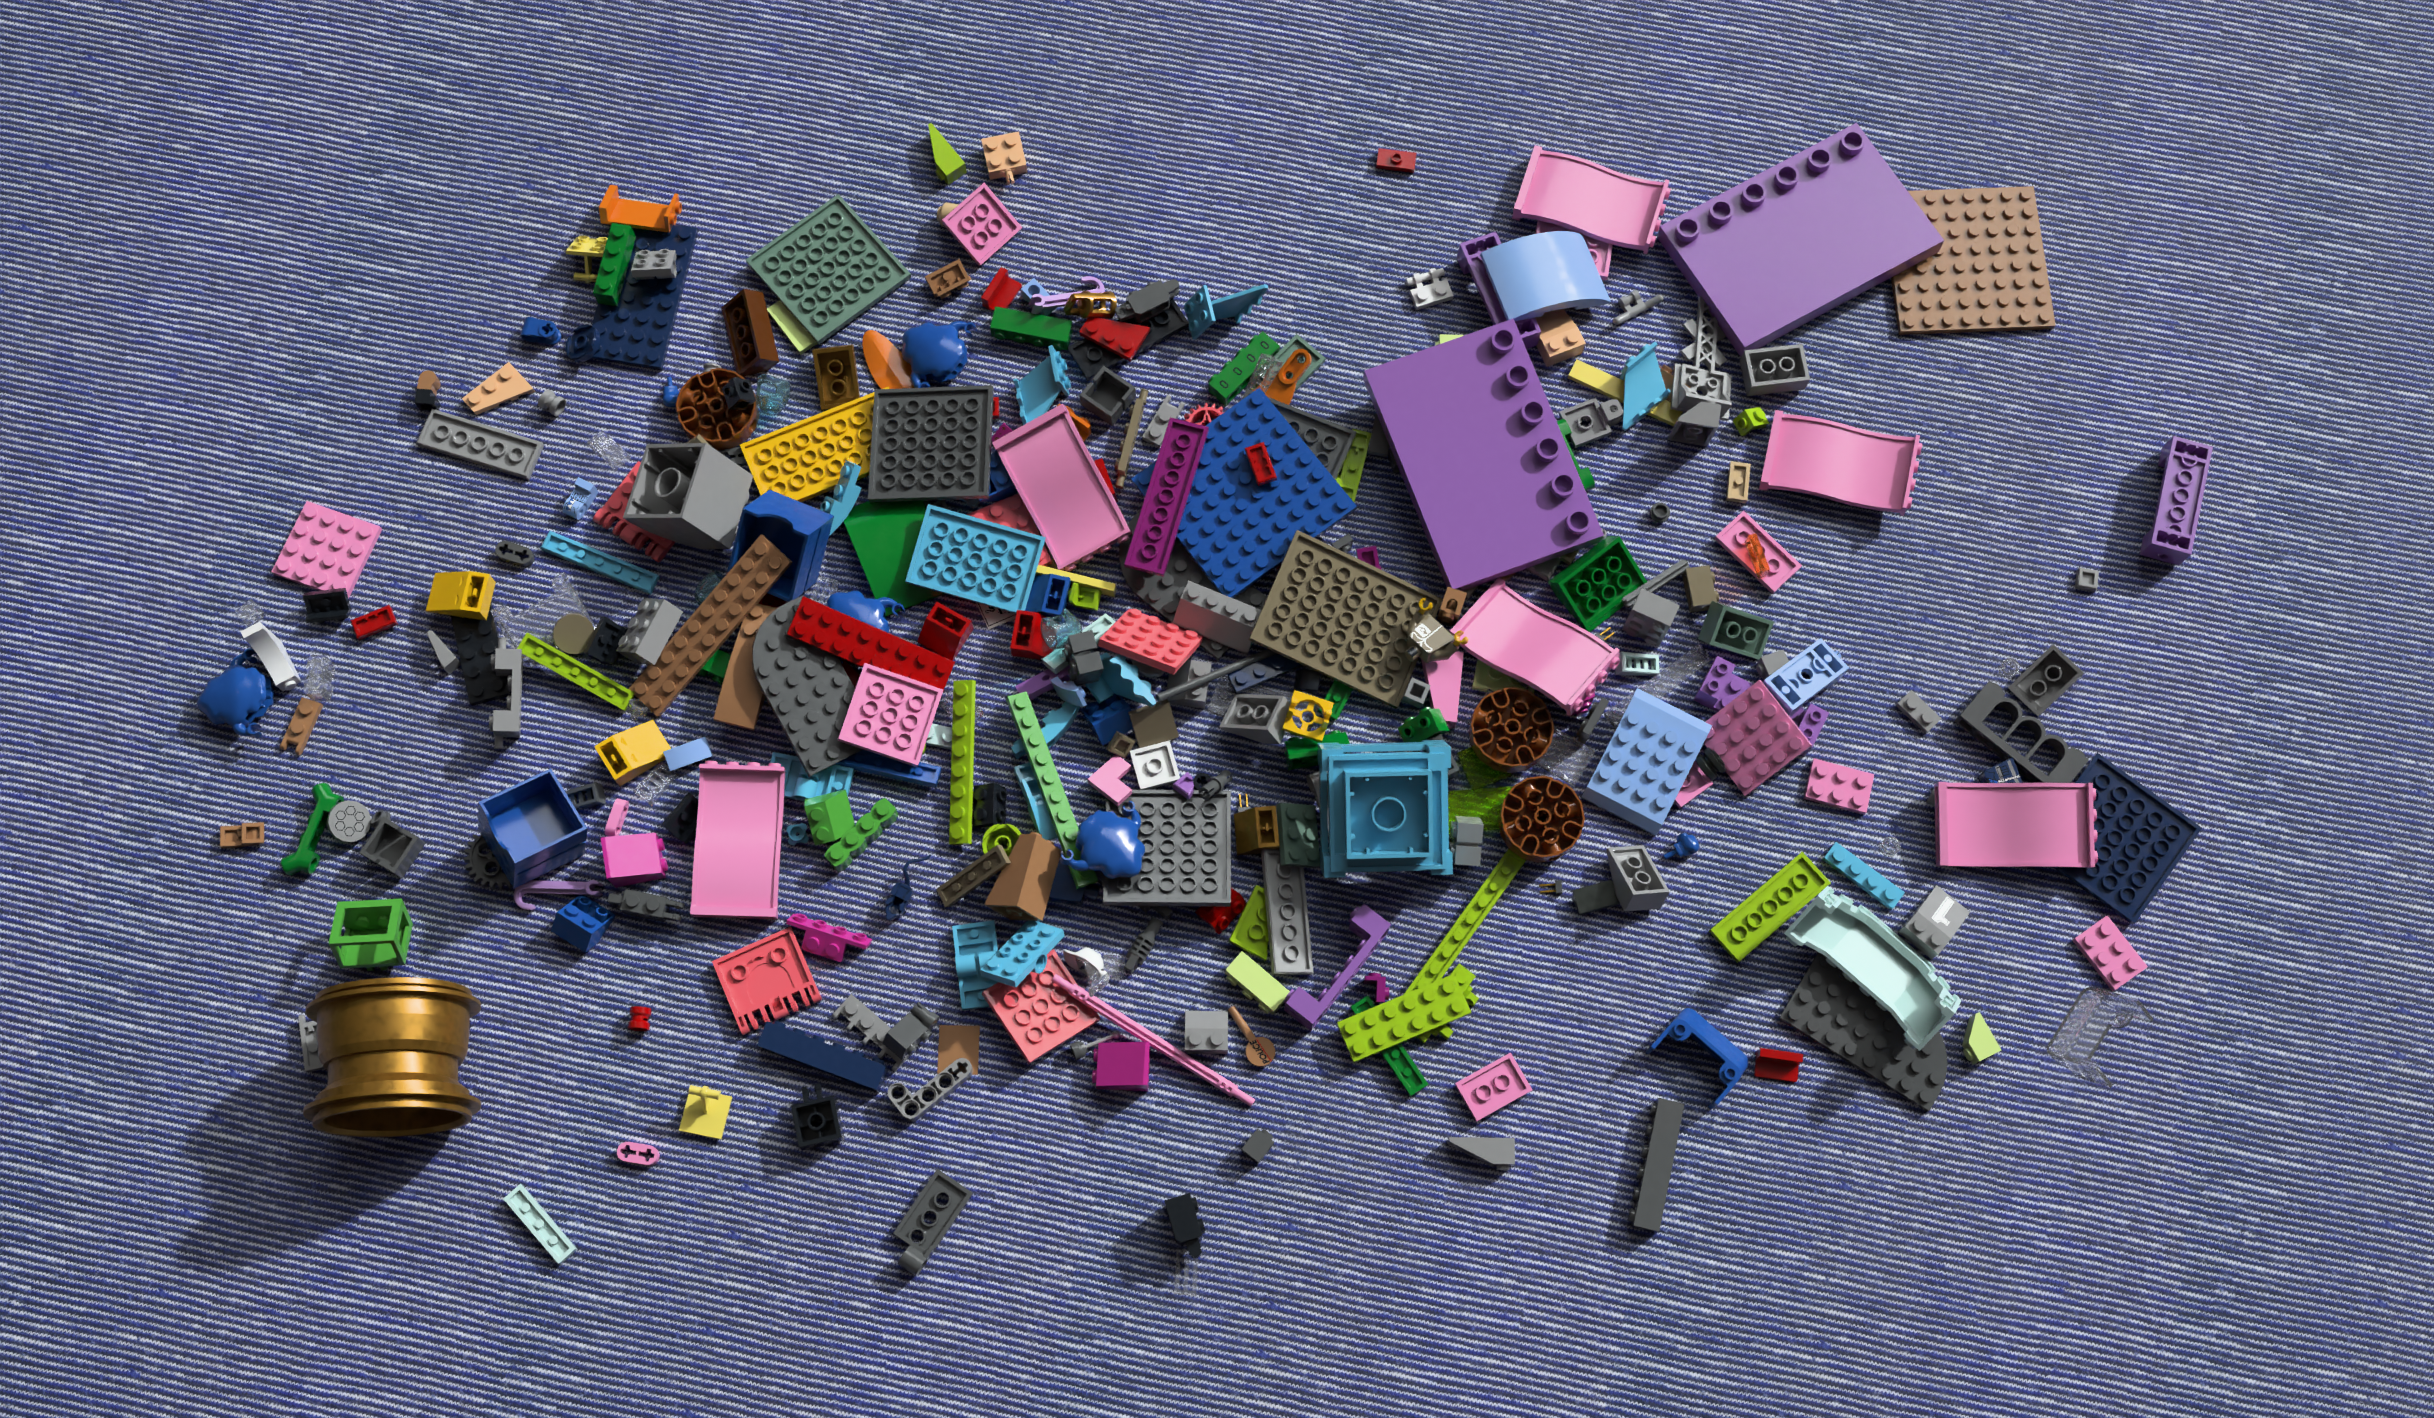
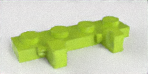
M1353 428L1352 430L1356 431L1357 435L1344 461L1341 475L1338 474L1336 481L1351 500L1355 502L1372 433Z
M1459 963L1450 975H1455L1467 1003L1474 1007L1479 998L1471 992L1473 988L1470 984L1476 976ZM1444 1025L1416 1038L1425 1043L1431 1034L1435 1037L1440 1034L1448 1040L1454 1031Z

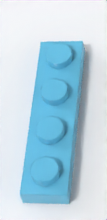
M1837 842L1832 845L1822 859L1890 910L1896 906L1905 893Z

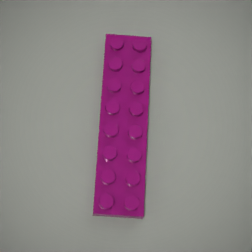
M1170 417L1124 563L1125 567L1164 577L1209 427Z

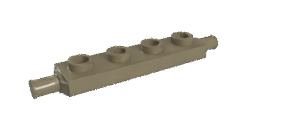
M1141 389L1139 398H1136L1135 405L1131 404L1129 416H1131L1130 423L1126 422L1124 434H1127L1126 439L1121 441L1119 452H1122L1120 458L1116 459L1115 470H1117L1118 476L1115 487L1118 489H1123L1125 479L1127 478V471L1144 407L1147 403L1146 399L1149 391L1146 389Z

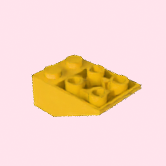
M472 571L435 573L426 612L487 620L496 582L490 574Z
M654 720L612 735L594 746L620 787L665 760L663 751L671 749Z

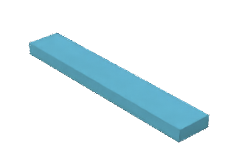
M549 531L541 546L542 551L650 595L660 578L658 574L552 531Z

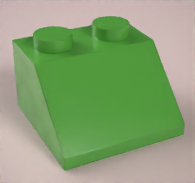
M846 789L805 799L804 807L815 845L835 841L841 838L847 830L855 827Z

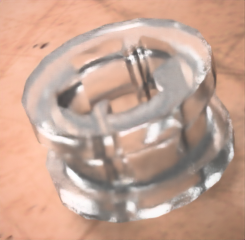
M2007 658L1999 665V673L2004 678H2012L2020 670L2019 663L2013 658ZM2008 664L2010 668H2013L2011 672H2009V669L2005 668Z
M1891 836L1886 837L1879 845L1880 852L1886 857L1894 856L1901 847L1898 839ZM1885 843H1892L1894 845L1893 849L1888 851L1886 849L1888 845H1885Z

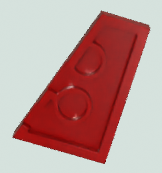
M1089 317L1080 329L1079 335L1131 362L1150 332V327Z

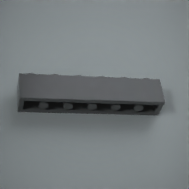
M1658 1098L1655 1103H1651L1649 1115H1652L1651 1124L1648 1123L1645 1136H1648L1647 1144H1644L1642 1147L1641 1157L1644 1159L1642 1166L1639 1165L1636 1177L1639 1179L1638 1187L1634 1188L1632 1200H1635L1634 1209L1631 1208L1628 1215V1221L1631 1222L1630 1228L1654 1234L1660 1231L1684 1104L1663 1098Z

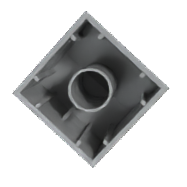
M707 443L647 444L623 518L648 532L677 543L699 549H730L735 541L742 509L749 499V488L753 475Z

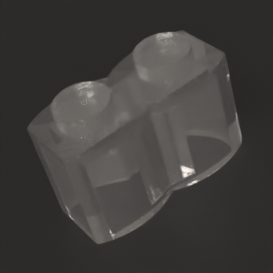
M310 655L306 664L308 675L304 681V692L313 701L329 702L333 693L331 681L335 675V665L326 655Z

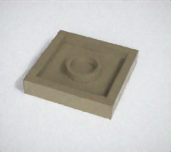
M1168 699L1156 702L1153 707L1147 705L1128 712L1139 748L1179 737Z

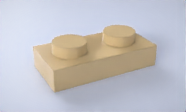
M1730 462L1726 501L1747 502L1751 464Z

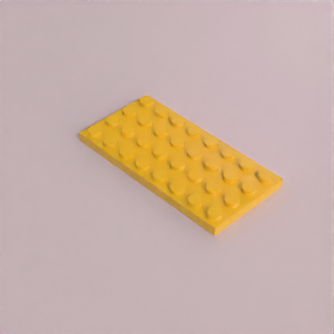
M874 392L740 444L760 495H763L768 490H772L803 502L834 490L840 478L841 468L846 460L861 466L857 480L869 476Z

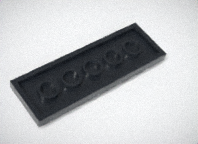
M1173 298L1170 299L1168 310L1142 323L1136 322L1134 318L1122 321L1150 327V332L1135 355L1189 327V322ZM1086 338L1068 347V352L1087 381L1093 379L1103 366L1110 370L1126 361V359Z
M492 601L487 620L451 615L470 705L474 706L511 696V691H508V676H496L495 670H492L491 654H495V649L498 648L499 637Z

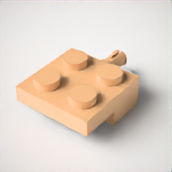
M1019 131L981 139L990 180L1006 177V183L1010 185V180L1011 184L1015 183L1013 175L1027 173Z

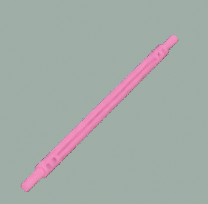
M1057 974L1051 980L1068 991V995L1140 1040L1150 1042L1151 1047L1230 1097L1234 1096L1250 1107L1254 1103L1255 1099L1239 1090L1237 1085L1101 1001L1077 984L1073 985Z

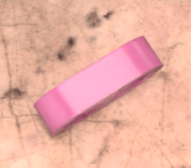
M619 798L615 800L605 827V836H619L628 812L629 801Z
M623 1142L617 1149L618 1158L627 1163L653 1166L660 1158L659 1151L651 1145ZM630 1146V1150L635 1151L636 1155L629 1154L626 1158V1155L622 1152ZM651 1150L654 1158H650L649 1161H647V1158L640 1156L641 1153H648Z

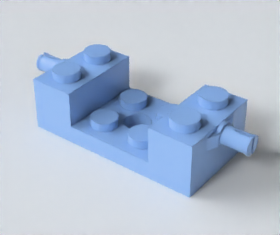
M1820 638L1766 678L1763 683L1791 717L1799 711L1805 702L1822 689H1828L1840 680L1849 667L1840 659L1841 654L1838 651H1833ZM1801 672L1807 673L1810 679L1803 678Z

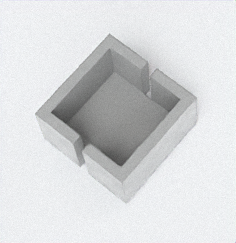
M1455 816V821H1451L1450 834L1454 838L1453 842H1449V850L1452 852L1454 864L1480 866L1482 847H1478V843H1482L1484 827L1481 818Z

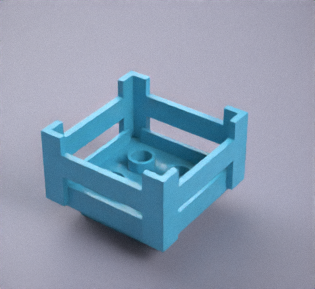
M1444 740L1365 744L1318 743L1320 869L1324 878L1346 877V873L1390 871H1429L1431 875H1453V856L1449 850L1448 768H1451L1450 745ZM1423 750H1426V751H1427V752H1397V753H1355V754H1343V752L1423 751ZM1327 771H1328V812H1327ZM1328 820H1329V853H1328Z

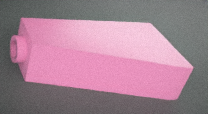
M1456 651L1448 660L1425 663L1421 659L1426 684L1431 685L1428 691L1431 709H1440L1449 729L1455 728L1457 723L1464 652Z

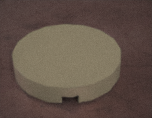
M569 613L556 621L553 627V638L556 645L562 651L568 654H579L585 651L594 632V627L586 616L579 613Z

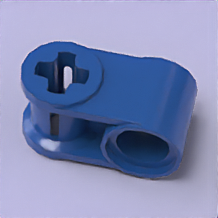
M526 317L520 337L529 342L555 345L560 342L562 334L552 321Z

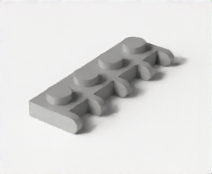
M852 994L833 1013L832 1018L834 1020L842 1014L851 1022L846 1027L848 1032L857 1027L866 1035L861 1042L864 1046L870 1040L882 1049L877 1056L879 1059L888 1054L895 1060L896 1063L892 1067L894 1072L909 1058V1055H906L901 1060L883 1044L885 1036L891 1028Z

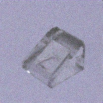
M1103 955L1104 971L1107 972L1106 978L1125 977V956Z

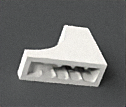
M261 622L240 631L243 638L257 653L275 685L280 690H291L302 682L283 643Z

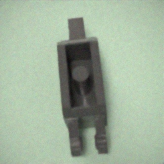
M1172 279L1162 283L1159 280L1147 284L1145 288L1139 291H1132L1126 297V302L1115 309L1116 316L1120 322L1134 318L1136 322L1142 323L1168 310L1170 299L1180 293L1179 281Z
M628 889L622 891L621 895L609 893L607 900L609 904L617 905V910L622 911L626 915L666 922V920L680 922L681 916L668 913L669 907L683 909L685 906L684 903L669 900L665 896Z

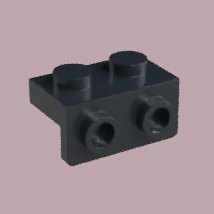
M346 588L305 592L303 594L308 614L306 623L321 624L330 620L339 622L348 618L351 612Z
M601 617L584 653L602 664L612 665L620 656V653L616 650L619 646V640L625 635L628 627L620 626L606 617Z
M996 783L974 786L973 827L981 828L1005 824L1007 793L1004 786Z
M688 792L661 824L685 844L696 836L698 799Z

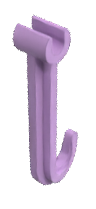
M1091 276L1082 277V283H1092L1096 286V289L1086 291L1091 293L1105 292L1104 285L1099 279ZM1082 291L1051 296L1034 294L1028 305H1034L1031 313L1038 314L1042 309L1065 306L1071 294L1081 293Z
M531 880L515 888L514 901L522 909L535 910V905L523 903L522 896L524 894H571L600 897L603 894L599 891H594V888L596 886H603V884L596 880L588 882Z

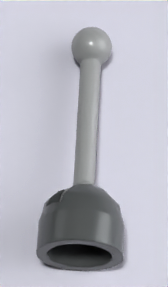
M1115 1030L1111 1035L1089 1044H1084L1080 1041L1070 1044V1049L1075 1060H1078L1086 1055L1088 1048L1112 1038L1118 1039L1121 1034Z

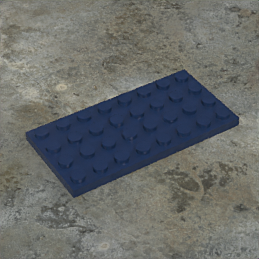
M676 224L672 226L670 233L632 228L636 239L618 306L597 304L592 327L596 328L600 333V344L590 359L663 370L698 235L697 227ZM661 249L676 251V278L657 279L655 276L654 279L636 280L635 277H632L631 269L636 252L641 250L659 251Z

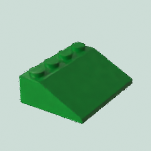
M1607 536L1548 581V584L1559 601L1582 628L1591 632L1624 606L1622 603L1623 597L1645 584L1647 580L1620 536Z

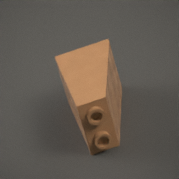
M1037 832L1020 834L1008 857L1011 863L1002 869L986 899L985 905L1009 920L1043 921L1062 850L1054 846V842L1043 839L1042 835Z

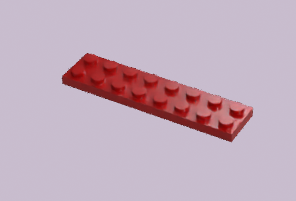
M804 596L801 598L786 634L862 668L864 663L943 690L955 664L950 659Z

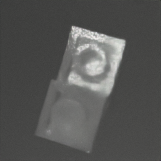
M603 430L587 442L599 458L602 457L614 472L631 459Z

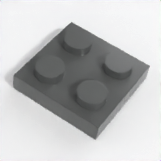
M1602 697L1599 703L1594 702L1576 734L1579 736L1577 744L1584 747L1607 707L1608 700Z

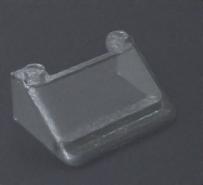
M565 572L557 575L552 581L555 594L515 615L505 606H498L490 610L512 649H517L525 634L529 633L563 652L554 641L553 627L558 619L569 613H579L586 616L595 630L594 622ZM523 654L524 667L532 668L540 664Z

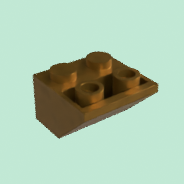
M1276 806L1254 807L1234 814L1237 856L1261 854L1263 849L1279 850Z

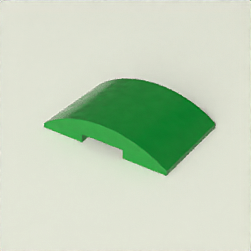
M867 501L853 507L843 521L874 598L887 597L893 599L897 603L902 604L905 610L944 595V593L905 582L926 512L923 501ZM885 608V617L893 615L892 608ZM897 609L895 612L898 613L903 610Z

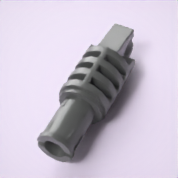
M1151 917L1144 932L1138 934L1126 955L1129 958L1124 966L1126 970L1133 973L1138 964L1143 965L1155 944L1154 938L1163 925L1162 921Z

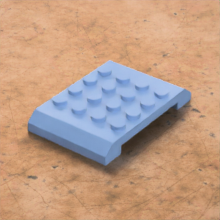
M1637 688L1581 798L1656 836L1712 725Z

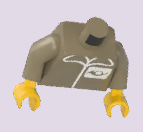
M1422 598L1419 601L1420 610H1416L1408 626L1406 635L1408 637L1407 646L1409 649L1405 651V656L1411 662L1418 657L1425 663L1448 660L1459 649L1460 644L1465 645L1468 643L1469 638L1465 636L1460 640L1461 635L1464 634L1463 631H1457L1453 636L1429 613L1425 615V611L1431 610L1433 605L1430 602L1428 607L1424 608L1423 603L1426 599Z

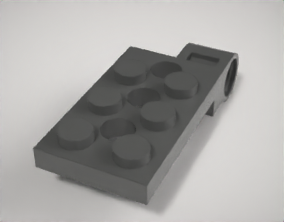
M939 1169L932 1175L893 1232V1234L910 1245L900 1257L898 1265L914 1276L921 1272L973 1195L970 1190ZM942 1193L949 1196V1202L944 1206L937 1203V1197ZM934 1212L936 1214V1221L933 1224L925 1223L924 1216L926 1213ZM917 1230L922 1231L924 1235L923 1240L919 1243L913 1242L911 1238L913 1232Z

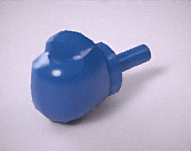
M667 377L668 386L663 388V404L666 407H676L680 391H678L677 386H673L672 377Z
M1686 833L1679 834L1677 836V843L1673 844L1675 850L1664 854V858L1668 859L1676 854L1681 858L1696 853L1699 850V843L1696 837Z

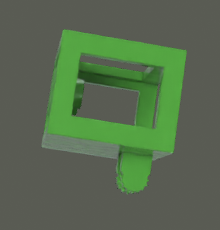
M402 898L337 902L328 944L340 969L366 967L368 971H374L375 967H380L381 970H387L388 966L405 965L413 922ZM344 925V927H345L344 936H340V935H341V931H342V926Z

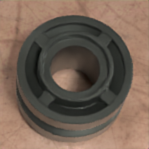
M1708 747L1704 750L1705 755H1697L1696 760L1703 773L1714 780L1717 778L1716 772L1723 773L1726 771V768L1719 755Z

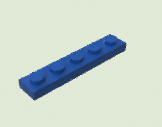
M862 750L835 764L854 768L856 771L932 788L937 787L942 768L939 766L919 762L918 767L867 750Z

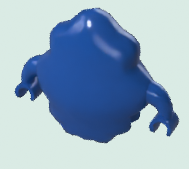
M954 321L948 325L935 326L931 322H926L920 326L909 328L904 332L902 337V358L911 364L912 373L910 380L914 388L930 387L927 382L921 383V380L934 379L941 383L957 378L968 363L967 348L965 342L960 339L958 331L965 330L966 335L972 338L973 335L969 330L974 329L977 331L974 323Z
M860 591L834 593L828 598L826 604L827 607L887 633L890 627L885 619V608H892L893 615L896 618H899L895 612L897 609H902L905 613L904 606L887 597L879 599L865 598Z
M247 648L230 662L229 667L220 676L211 678L207 682L205 689L198 697L197 705L199 710L213 724L222 725L227 723L240 736L260 738L262 733L255 730L262 728V726L252 722L257 717L264 716L273 705L272 681L256 668L246 669L242 666L246 660L250 663L258 661L257 658L252 656L257 654L254 649Z
M1128 801L1130 810L1122 806V814L1127 817L1131 816V820L1118 817L1114 812L1100 810L1090 815L1078 827L1075 845L1081 851L1080 860H1074L1073 851L1067 849L1066 854L1070 858H1065L1061 854L1060 862L1078 871H1101L1109 879L1119 877L1131 878L1138 875L1142 869L1145 846L1138 840L1141 817L1135 809L1134 802Z

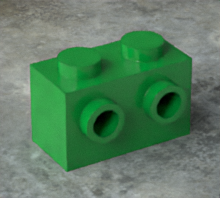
M1430 707L1420 710L1419 715L1416 717L1413 716L1403 721L1404 724L1398 727L1404 743L1422 742V740H1428L1450 731L1440 709H1431Z

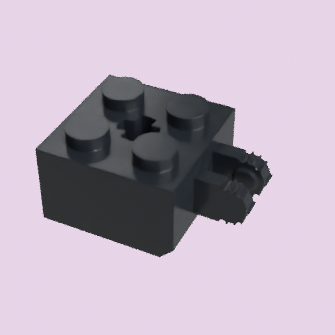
M817 1083L814 1087L817 1099L810 1101L807 1086L802 1087L804 1103L791 1105L799 1148L804 1151L845 1141L837 1098L834 1095L823 1098L821 1085ZM818 1118L823 1121L819 1127L813 1126V1124L817 1123Z
M1190 1193L1165 1200L1166 1211L1176 1243L1180 1246L1186 1245L1190 1257L1197 1259L1202 1253L1199 1241L1202 1240L1205 1227L1202 1218L1197 1219L1196 1213L1199 1212L1196 1197L1191 1198Z

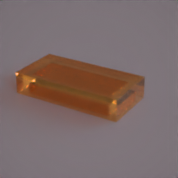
M1756 533L1748 535L1744 543L1758 579L1766 577L1770 568Z

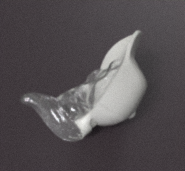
M1088 947L1077 952L1063 949L1067 964L1078 970L1079 974L1087 979L1090 985V997H1093L1095 993L1108 984L1110 977L1103 969L1104 963L1101 954Z

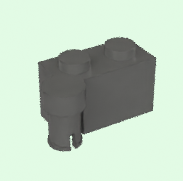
M918 1002L905 1017L887 1032L883 1044L901 1060L906 1055L911 1056L919 1047L918 1044L920 1042L925 1043L931 1037L932 1032L930 1031L940 1017L936 1013L930 1012Z

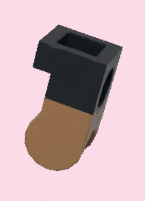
M430 370L422 372L418 379L414 403L419 410H440V402L437 400L436 395L441 382L436 374Z

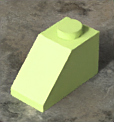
M1980 1012L1969 1017L1962 1046L1965 1057L1972 1064H1975L2001 1051V1048Z

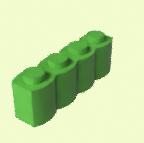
M886 798L876 802L870 813L863 815L857 821L855 827L847 830L842 835L840 842L828 848L824 856L827 862L837 872L845 870L851 864L854 857L861 855L866 850L868 843L879 838L883 829L891 826L898 817L896 808Z

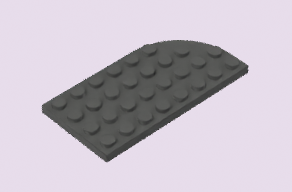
M1141 509L1128 523L1133 534ZM1133 534L1129 535L1127 541L1120 544L1119 562L1126 584L1141 601L1169 623L1173 622L1188 580L1220 593L1177 538L1175 539L1164 577L1125 567L1124 563ZM1251 585L1233 599L1261 610L1267 597ZM1203 637L1200 645L1202 649L1218 661L1230 649V647Z
M802 595L778 607L762 623L752 646V668L763 695L808 777H811L864 749L838 741L855 692V688L838 657L786 635L801 598L804 596Z
M1817 952L1778 1019L1924 1111L1929 1112L1944 1085L1947 1073V1053L1940 1032L1938 1031L1920 1051L1917 1048L1912 1049L1904 1041L1906 1039L1904 1036L1905 1031L1888 1010H1882L1876 1004L1877 1000L1871 995L1866 996L1859 989L1860 986L1855 981L1850 982L1847 980L1840 968L1831 966L1826 961L1827 957Z

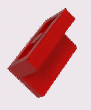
M1000 267L981 296L982 306L993 312L995 306L1008 309L1022 288V284L1010 278L1007 269Z
M1760 1048L1756 1051L1754 1076L1797 1082L1798 1068L1803 1063V1054Z

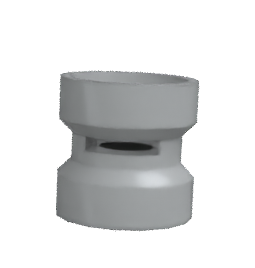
M549 389L545 390L538 400V406L545 410L548 409L554 416H559L567 404L566 399L561 396L557 397Z

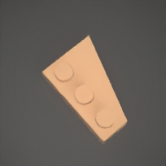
M508 362L464 396L462 400L475 415L496 408L499 404L508 400H516L518 396L534 393L535 390Z

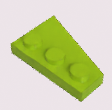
M1255 885L1228 942L1266 961L1269 937L1264 888Z

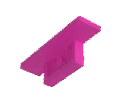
M793 914L786 921L788 925L806 930L801 950L838 962L843 961L847 944L867 949L872 942V939L863 933H852L840 926L833 927L827 925L822 920L814 921L808 919L803 914Z

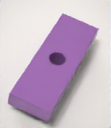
M1068 665L1057 674L1047 669L1016 685L1015 688L1018 693L1027 691L1029 699L1033 700L1037 696L1054 689L1050 681L1051 679L1058 676L1062 682L1070 681L1068 676L1070 666Z

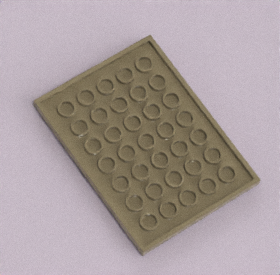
M1296 530L1248 640L1396 709L1400 704L1418 660L1416 658L1411 662L1405 656V651L1409 649L1407 646L1408 637L1406 635L1409 623L1416 610H1420L1419 601L1422 598L1426 599L1423 603L1424 608L1428 607L1429 603L1432 602V609L1425 611L1424 614L1429 613L1434 619L1443 599Z

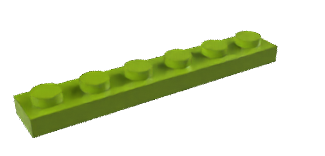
M529 633L525 634L517 648L522 649V654L624 711L627 710L635 696L633 691Z

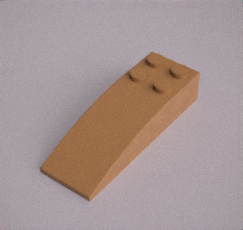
M757 604L743 620L726 670L714 721L754 731L765 696L753 673L752 646L760 626L777 608Z

